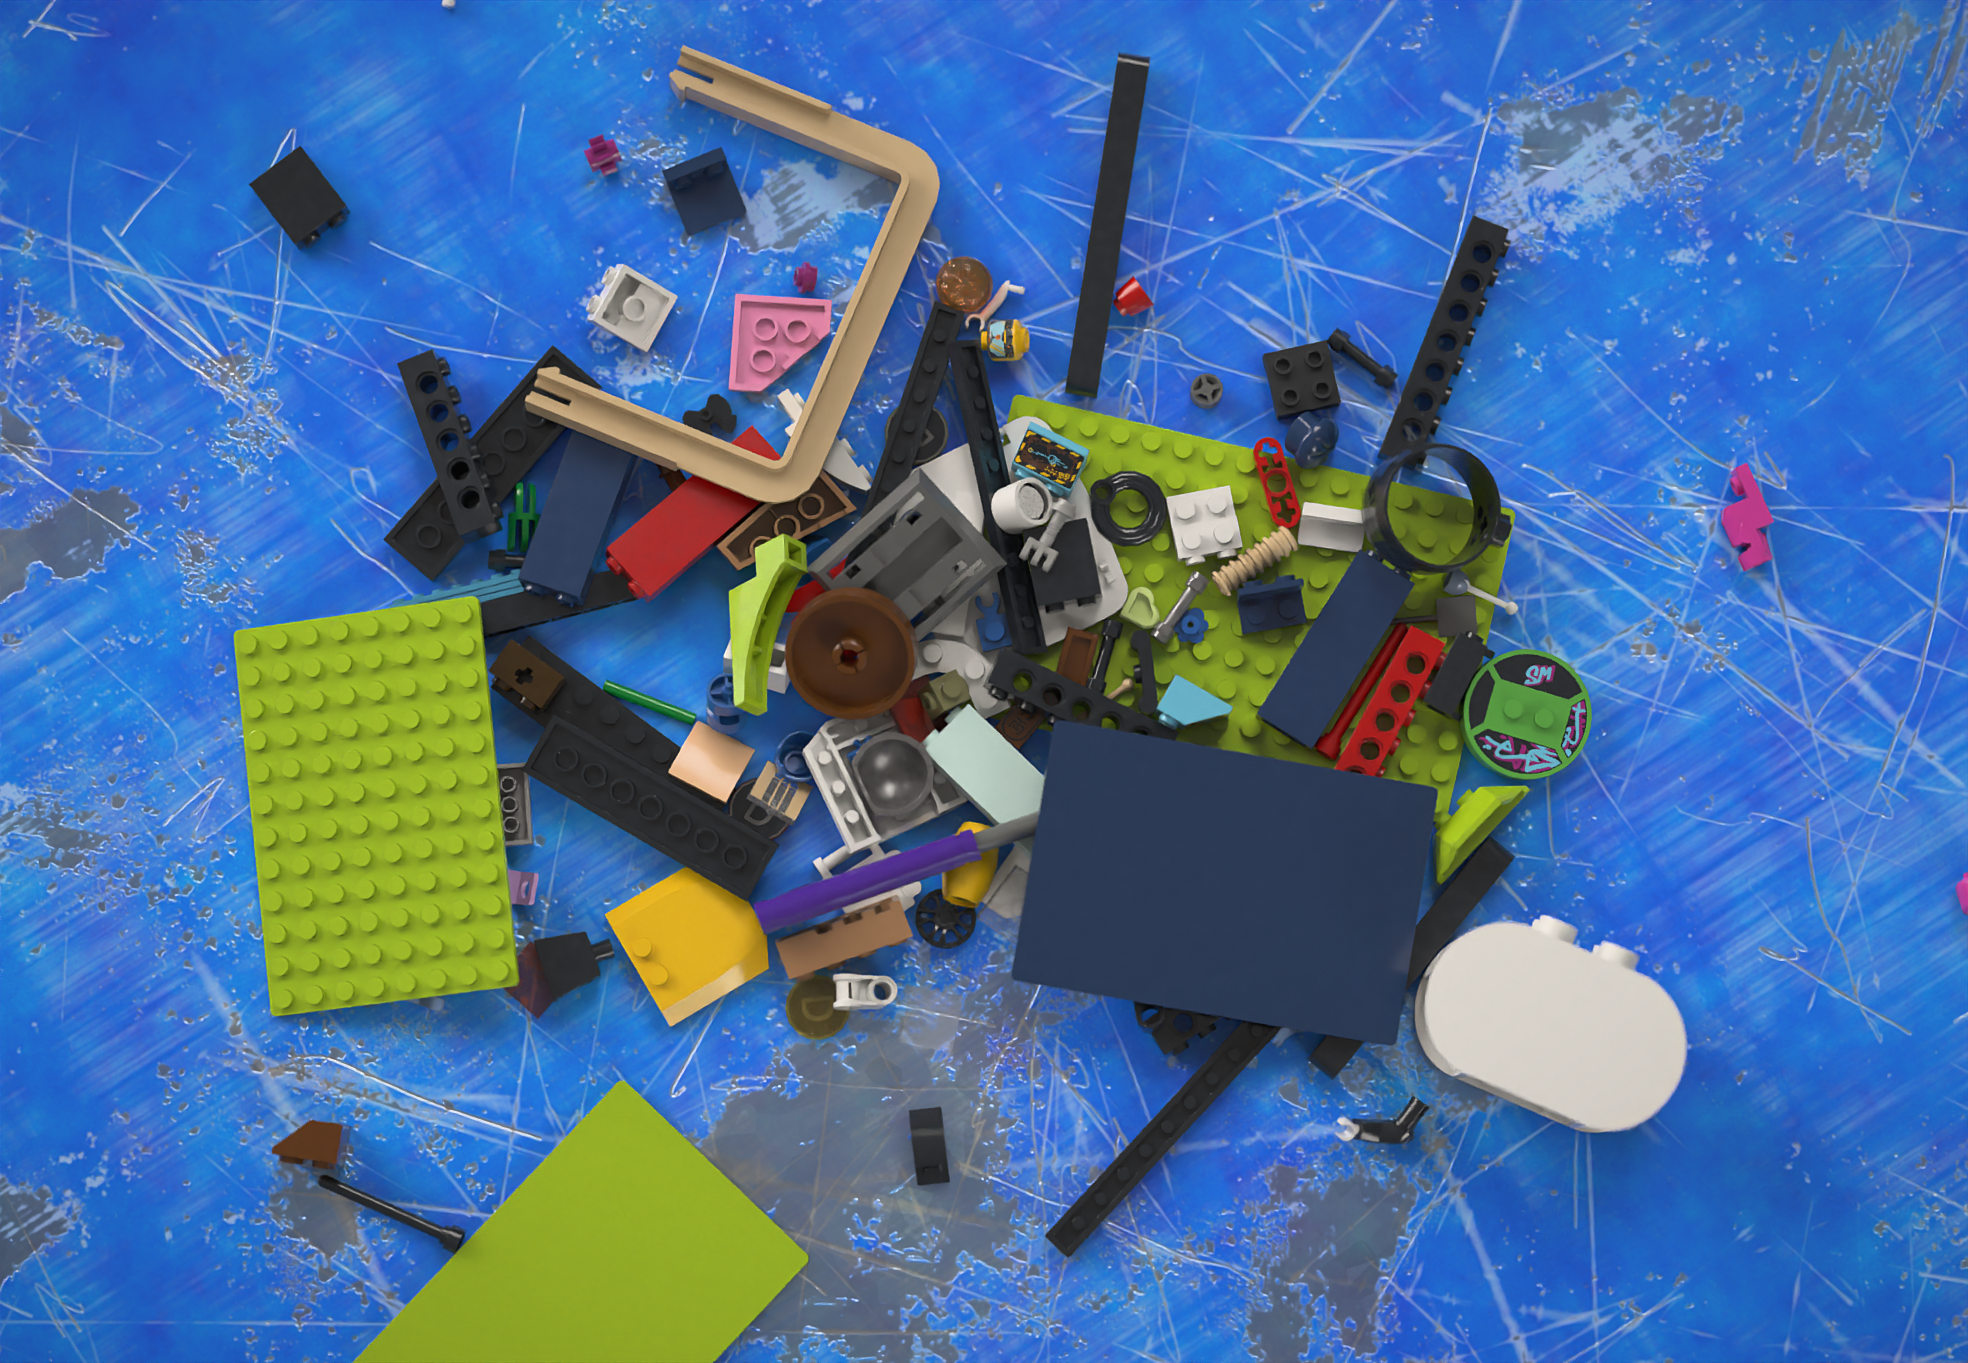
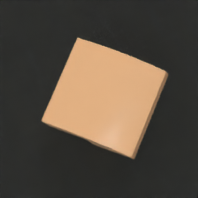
M697 721L668 771V775L726 805L738 780L742 777L755 749L723 733L716 732L710 726Z

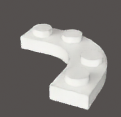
M945 639L926 640L918 643V661L911 682L928 674L937 672L949 673L956 669L959 676L966 680L976 711L984 719L1012 707L1008 699L1005 702L999 701L988 695L989 690L982 687L992 665L977 650L965 644Z

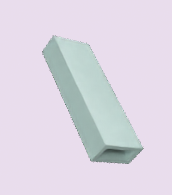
M969 704L963 710L957 706L945 719L948 725L940 733L935 729L922 742L926 746V751L931 756L933 766L995 826L1039 811L1044 776ZM1035 835L1013 842L1029 859H1031Z

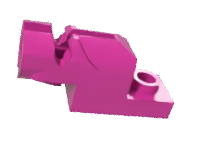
M1747 463L1736 467L1731 472L1732 478L1729 479L1735 495H1741L1743 500L1721 511V523L1732 548L1739 546L1746 548V551L1738 557L1744 572L1773 558L1766 533H1762L1761 529L1770 526L1774 522Z

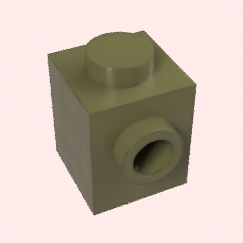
M956 669L928 682L917 691L931 721L953 711L957 706L960 707L971 698L966 680L959 676Z

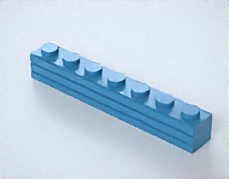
M521 569L510 571L511 574L503 576L502 573L492 575L491 579L483 581L482 578L471 581V585L464 586L463 583L451 586V590L444 591L443 588L432 591L431 595L424 596V593L413 595V599L407 601L404 598L392 601V605L388 606L389 608L469 596L477 597L480 603L522 593L525 591L518 579Z

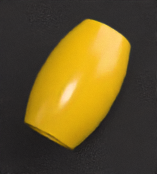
M964 822L955 835L968 829H972L974 834L991 827L976 822ZM999 847L981 853L982 859L979 861L968 862L964 866L942 873L943 898L955 905L969 908L978 907L993 882L998 864Z

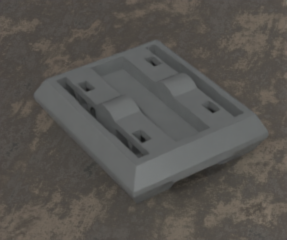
M919 467L807 567V571L826 592L843 587H857L875 591L893 601L905 613L909 621L934 601L936 605L914 622L913 629L918 643L1007 565V562ZM918 491L922 494L924 499L894 526L890 523L882 531L878 529V526L883 521L893 515ZM917 511L922 516L911 524L914 518L912 513ZM872 533L875 537L868 542L867 550L834 577L829 571L865 537ZM979 559L983 561L974 569L972 576H966L944 598L940 596L947 587ZM962 560L967 566L957 574L959 568L957 563ZM856 564L861 570L851 578L853 573L851 567Z

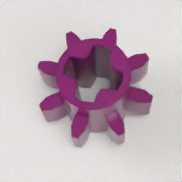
M602 134L589 139L591 147L583 151L592 172L601 170L603 176H607L618 171L615 163L622 161L614 139L605 141Z

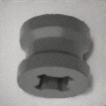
M1206 373L1197 376L1192 382L1190 390L1192 402L1202 409L1213 408L1221 400L1223 385L1220 379L1213 374Z

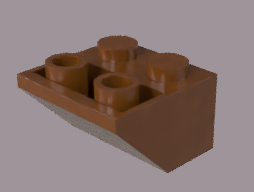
M309 1120L273 1146L271 1154L280 1155L279 1162L303 1165L304 1159L312 1160L311 1167L335 1170L336 1164L345 1165L351 1126Z

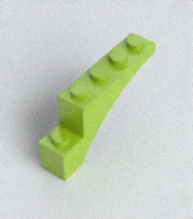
M781 534L755 548L757 577L729 591L734 704L736 707L756 716L767 712L769 667L780 623L801 577L808 573L806 544L785 534Z

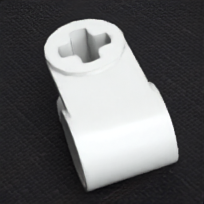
M851 973L833 975V981L836 982V1002L833 1003V1009H882L896 998L897 985L887 976H865ZM875 985L881 986L885 990V1000L882 1001L875 997L873 993Z

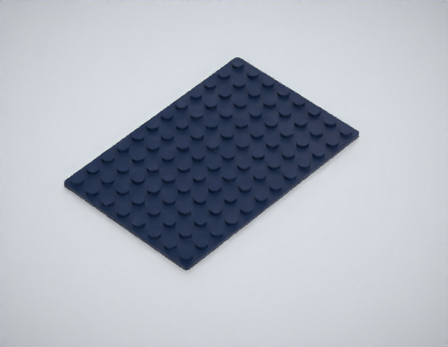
M1063 720L1056 721L1053 725L1011 977L1015 981L1392 1046L1396 1043L1438 791L1435 787Z

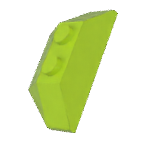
M1527 786L1479 787L1474 793L1468 789L1456 802L1460 808L1452 816L1446 812L1434 825L1438 831L1432 836L1434 883L1438 887L1530 791Z

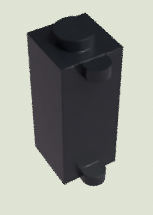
M1466 631L1465 635L1460 632L1457 634L1421 702L1423 706L1448 719L1451 718L1460 722L1462 715L1455 712V709L1483 656L1493 659L1495 652L1482 644L1483 638L1469 631Z

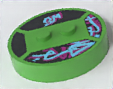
M1514 650L1484 663L1474 673L1459 705V714L1462 715L1459 722L1460 730L1470 753L1489 771L1512 780L1540 779L1564 769L1583 749L1591 728V702L1583 681L1566 662L1552 654L1539 650Z

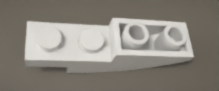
M786 389L777 397L793 421V424L785 429V433L790 439L805 406V402L798 393L792 395L789 389ZM836 436L822 470L841 485L868 495L871 489L869 483L873 481L871 475L863 464L860 467L856 466L851 458L855 453L847 440L844 438L839 441Z

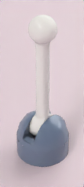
M1460 569L1448 572L1444 580L1442 590L1450 594L1460 595L1468 591L1504 608L1510 615L1518 611L1516 603H1507L1471 586L1467 574Z

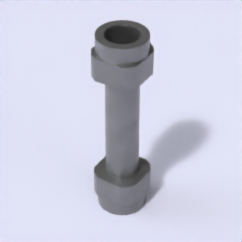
M1193 571L1185 583L1186 589L1163 622L1159 621L1150 635L1161 644L1167 645L1175 633L1173 629L1197 594L1201 596L1210 581L1200 573Z

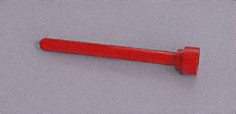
M1400 622L1394 627L1331 731L1325 733L1323 737L1320 736L1316 741L1313 749L1323 757L1331 761H1335L1338 757L1342 744L1340 739L1407 633L1408 627L1405 623Z

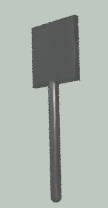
M1475 595L1435 598L1437 614L1394 618L1390 625H1397L1400 622L1410 624L1437 621L1439 637L1457 636L1459 632L1465 635L1466 631L1477 634Z

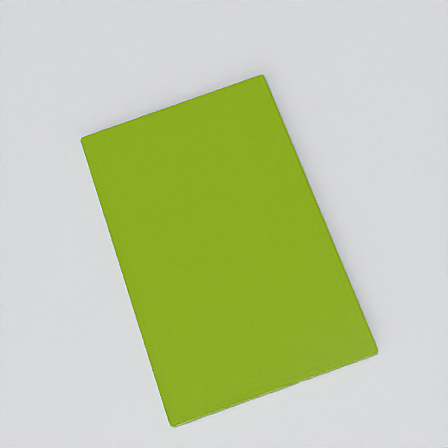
M1023 395L1013 397L1007 423L1025 416L1037 417L1046 422L1052 432L1089 450L1086 466L1080 475L1088 495L1091 486L1097 480L1105 479L1119 471H1137L1149 476L1160 486L1165 498L1230 485L1234 511L1237 516L1243 546L1242 550L1236 551L1237 555L1241 554L1243 556L1246 554V549L1252 550L1255 543L1261 544L1264 537L1270 538L1271 532H1279V529L1271 520L1254 463L1253 449ZM1004 434L1003 447L1010 444L1007 434ZM1263 451L1259 453L1260 457H1266L1269 467L1262 468L1264 473L1273 468H1282L1280 463L1274 466L1272 453ZM1285 457L1301 512L1304 502L1361 510L1363 494L1371 476L1324 465L1306 470L1300 468L1296 464L1295 459ZM1272 475L1269 477L1267 485L1271 491L1281 492L1286 487V481L1280 475ZM1391 482L1387 502L1388 516L1393 532L1399 542L1408 552L1422 561L1435 565H1444L1451 561L1463 549L1470 536L1474 519L1472 500ZM1098 488L1096 491L1099 498H1107L1108 493L1106 489ZM1123 490L1117 493L1115 499L1110 504V514L1113 520L1125 528H1134L1140 525L1146 519L1148 513V504L1145 498L1134 490ZM1290 494L1281 499H1271L1273 504L1278 501L1280 502L1281 512L1277 514L1278 519L1284 518L1286 523L1291 522L1290 518L1295 513L1293 510L1288 511L1285 505V499H1291ZM1501 507V513L1511 516L1510 523L1512 524L1510 536L1505 541L1502 548L1488 546L1478 558L1460 569L1467 574L1471 586L1496 598L1515 520V512ZM1168 509L1162 530L1151 541L1136 547H1122L1111 543L1128 586L1127 599L1130 593L1137 587L1149 589L1153 594V605L1159 611V621L1163 622L1186 589L1185 583L1193 571L1206 577L1210 581L1201 596L1197 594L1187 610L1190 611L1193 608L1201 609L1204 613L1203 620L1208 622L1209 627L1203 632L1204 637L1200 643L1194 644L1189 640L1181 642L1178 639V633H1174L1167 645H1163L1150 635L1154 627L1152 629H1142L1120 618L1119 615L1122 609L1107 618L1121 622L1124 625L1120 640H1116L1104 680V682H1107L1103 696L1106 697L1122 686L1123 680L1131 679L1134 682V688L1131 691H1124L1113 700L1139 713L1138 703L1143 694L1141 684H1135L1133 665L1139 664L1137 652L1133 651L1130 646V639L1135 631L1144 630L1149 634L1158 705L1177 674L1233 707L1229 717L1225 720L1184 731L1176 728L1175 731L1179 732L1176 741L1334 769L1396 651L1340 739L1342 742L1340 746L1341 752L1335 761L1323 757L1313 748L1311 751L1305 749L1255 716L1357 553L1298 544L1297 551L1291 550L1288 557L1282 556L1279 563L1273 562L1272 568H1264L1263 574L1259 572L1255 574L1256 578L1254 580L1249 578L1247 582L1262 580L1263 585L1272 584L1276 581V577L1294 574L1295 579L1303 578L1304 586L1301 593L1307 623L1242 635L1236 603L1238 590L1235 591L1233 589L1230 591L1231 595L1228 597L1223 595L1215 585L1211 574L1213 571L1217 573L1221 571L1220 567L1222 565L1227 567L1229 565L1228 561H1236L1237 556L1218 560L1217 555L1204 557V563L1186 566L1185 561L1178 562ZM1051 515L1047 522L1034 528L1047 526L1048 524H1050L1053 515ZM1300 519L1295 527L1289 529L1296 542L1298 540ZM985 526L983 537L990 544L987 526ZM1364 531L1362 551L1366 553L1369 549L1377 553ZM1385 560L1382 562L1392 570L1395 568ZM1448 572L1437 575L1409 573L1412 576L1410 581L1415 583L1394 618L1437 614L1435 598L1475 594L1466 591L1460 595H1453L1443 591L1442 586ZM1240 584L1239 589H1242V587L1244 586L1243 584ZM1475 595L1478 631L1476 635L1484 639L1482 644L1486 646L1495 604ZM1105 620L1084 629V631L1100 635L1088 676L1092 678L1103 640L1101 631ZM1437 621L1406 624L1408 629L1412 625L1446 643L1442 650L1446 654L1456 637H1439ZM1190 622L1187 624V626L1189 628H1192L1193 623ZM1396 625L1388 626L1321 733V737L1331 731ZM1064 640L1048 647L1047 653L1029 656L1027 659L1056 672ZM1417 658L1407 660L1406 667L1410 673L1420 674L1423 672L1421 660ZM1482 658V660H1481V662H1480V664H1479V666H1478L1477 669H1479V668L1481 667L1483 658ZM1432 668L1427 680L1432 682L1438 671ZM1020 676L1014 677V687L1018 691L1025 692L1028 689L1027 680ZM1396 686L1392 688L1391 696L1394 701L1403 703L1408 700V692L1404 687ZM1417 697L1412 706V709L1417 711L1408 728L1402 725L1396 736L1402 739L1393 756L1387 754L1381 764L1386 768L1382 778L1435 787L1438 791L1433 822H1438L1449 811L1464 740L1459 722L1451 718L1448 719L1421 704L1423 699ZM971 698L960 706L963 710L969 704L976 710ZM1460 702L1457 708L1455 709V712L1459 713ZM1073 705L1072 714L1075 718L1085 711V708L1081 705ZM1011 708L989 718L1001 720ZM1155 714L1149 717L1157 722L1159 720V717ZM1379 715L1376 718V726L1381 731H1390L1393 728V721L1388 715ZM1048 718L1037 728L1049 732L1053 731V727L1046 722ZM1102 720V728L1116 730L1112 720ZM1365 743L1361 746L1360 752L1365 759L1373 760L1377 758L1378 750L1375 745Z

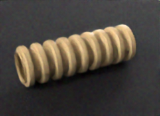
M1279 527V532H1271L1270 538L1264 537L1261 544L1255 543L1252 550L1248 548L1243 556L1241 554L1237 555L1236 561L1230 560L1227 567L1222 565L1220 567L1221 571L1218 573L1213 571L1211 573L1215 585L1223 595L1230 596V591L1233 589L1235 591L1239 590L1240 584L1246 583L1249 578L1254 580L1256 578L1255 574L1258 572L1263 574L1264 568H1272L1273 562L1279 563L1282 556L1288 557L1291 550L1294 552L1298 550L1296 540L1286 527Z

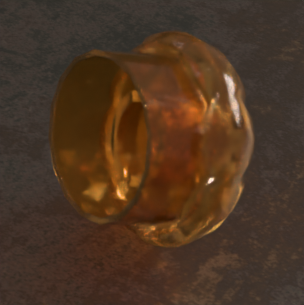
M959 256L948 260L938 271L935 282L936 292L942 303L948 307L970 313L982 308L988 302L993 291V279L990 271L981 261L968 256Z

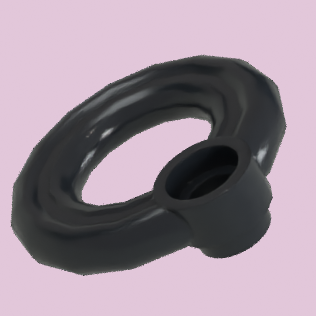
M1119 471L1105 479L1097 480L1091 486L1089 491L1091 518L1097 531L1111 543L1122 547L1140 546L1151 541L1162 530L1167 516L1166 498L1160 486L1149 476L1137 471ZM1097 489H1106L1108 493L1107 498H1099L1096 494ZM1123 490L1139 492L1148 504L1146 519L1134 528H1125L1118 525L1110 514L1111 502L1115 499L1116 494Z

